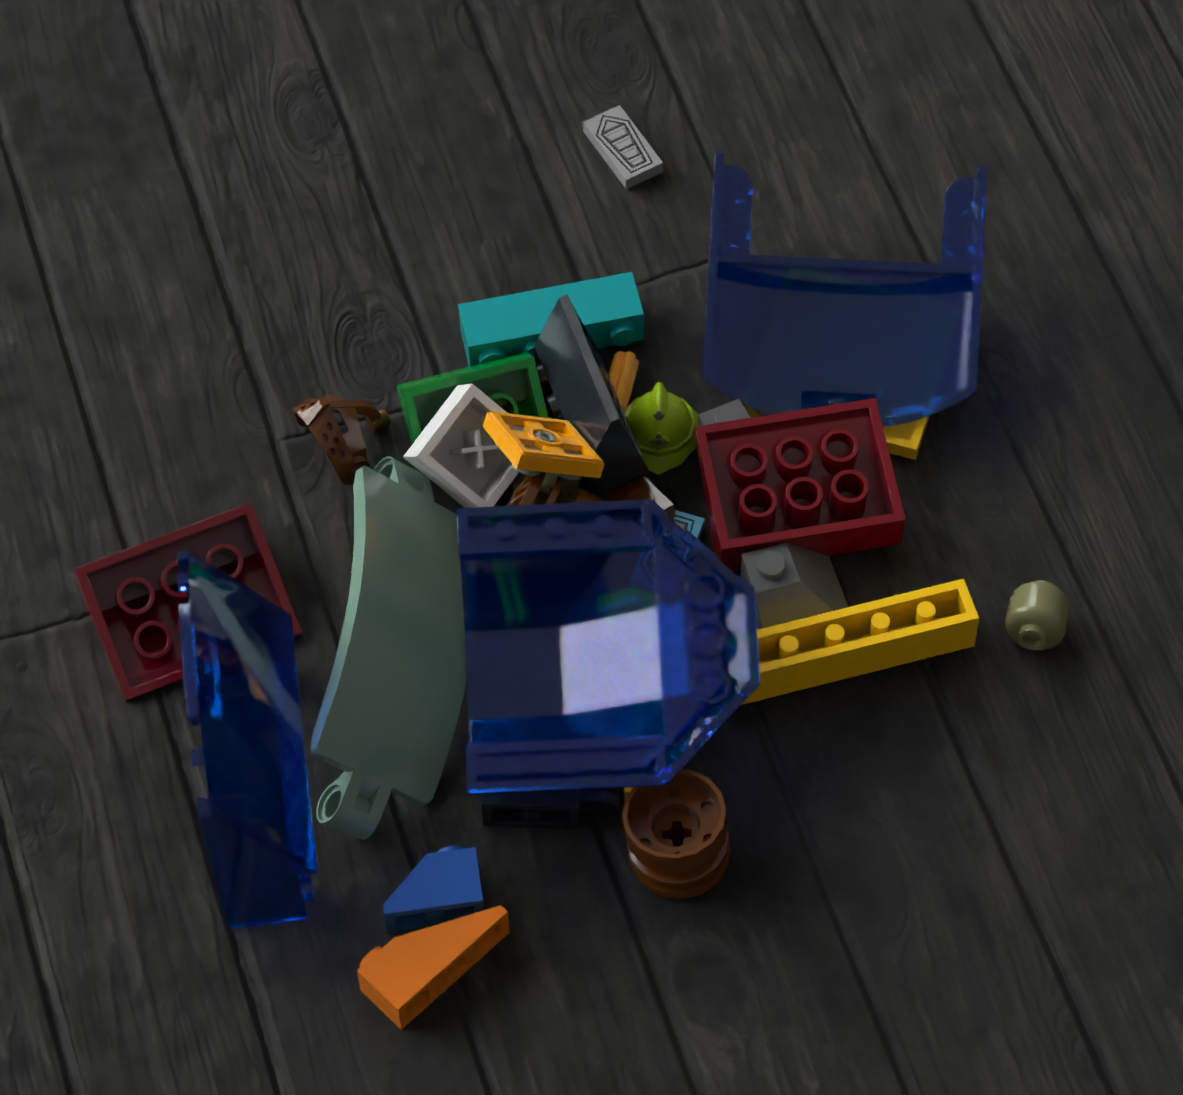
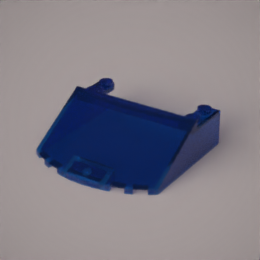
M715 153L702 378L724 395L733 400L740 399L743 406L763 415L876 398L883 428L913 422L934 415L956 405L975 393L977 387L988 166L978 165L975 177L956 179L947 188L944 198L941 264L749 255L753 183L745 170L737 166L725 165L724 154Z
M189 550L178 551L177 560L178 566L181 569V573L177 574L179 592L186 591L189 602L178 604L188 721H191L192 726L200 725L203 747L191 749L193 767L205 765L208 796L197 798L198 813L228 928L234 929L307 919L305 901L314 900L312 874H318L292 615Z

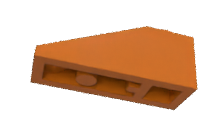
M501 905L394 937L383 948L380 946L373 948L362 959L357 970L361 992L402 1030L510 933L508 911Z

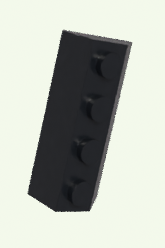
M568 294L558 299L534 345L541 363L536 365L544 389L552 388L553 393L546 396L556 419L561 420L564 418V420H568L605 463L600 478L581 476L580 479L583 484L591 480L599 496H602L650 472L599 351Z

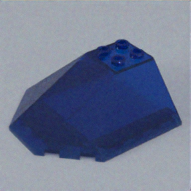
M651 499L457 508L458 553L461 565L468 701L466 768L468 795L667 786L760 685L754 587L742 576L734 574L717 559V555L688 530H683L666 515V511Z

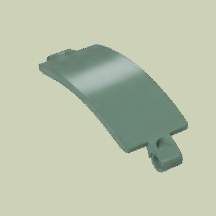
M390 456L380 460L374 470L363 466L355 474L353 484L354 548L349 597L333 669L311 742V753L314 757L344 770L340 777L322 793L316 808L317 820L353 838H360L362 840L370 837L375 831L390 793L419 806H423L433 799L446 763L462 705L475 630L476 561L471 525L467 519L434 502L433 491L428 477Z

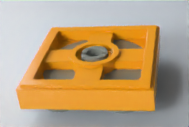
M493 411L486 413L482 427L518 472L531 476L539 475L540 472L555 473L569 480H579L581 476L601 477L605 463L568 420Z

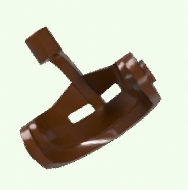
M333 395L313 399L308 398L291 408L297 423L302 427L309 428L332 464L338 479L344 485L354 484L355 474L359 468L363 466L370 468L367 460V446L361 433L357 414L366 415V423L371 432H376L391 423L387 412L384 409L378 411L371 402L365 400H344ZM333 413L340 415L347 432H341Z

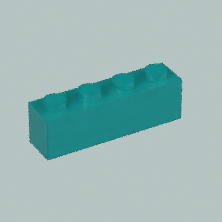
M628 272L458 304L460 331L469 367L522 353L534 356L535 363L541 362L534 345L558 299L568 294L597 349L614 345L626 346L635 341L644 340V312L633 273Z

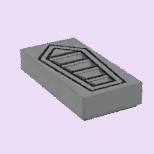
M620 105L583 122V132L625 189L663 172V162Z

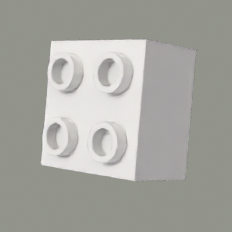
M474 384L457 385L403 458L472 514H488L519 472L513 468L510 460L495 445L493 439L482 427L487 412H507Z

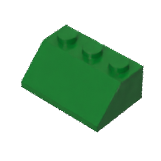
M528 353L396 385L406 428L412 444L457 385L474 384L507 413L548 418L534 356Z

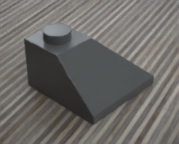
M789 543L741 554L740 584L757 630L848 607L828 555Z

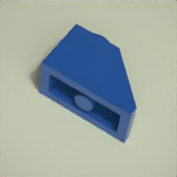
M448 846L436 853L426 854L383 904L387 935L414 932L483 911L484 904L476 847Z

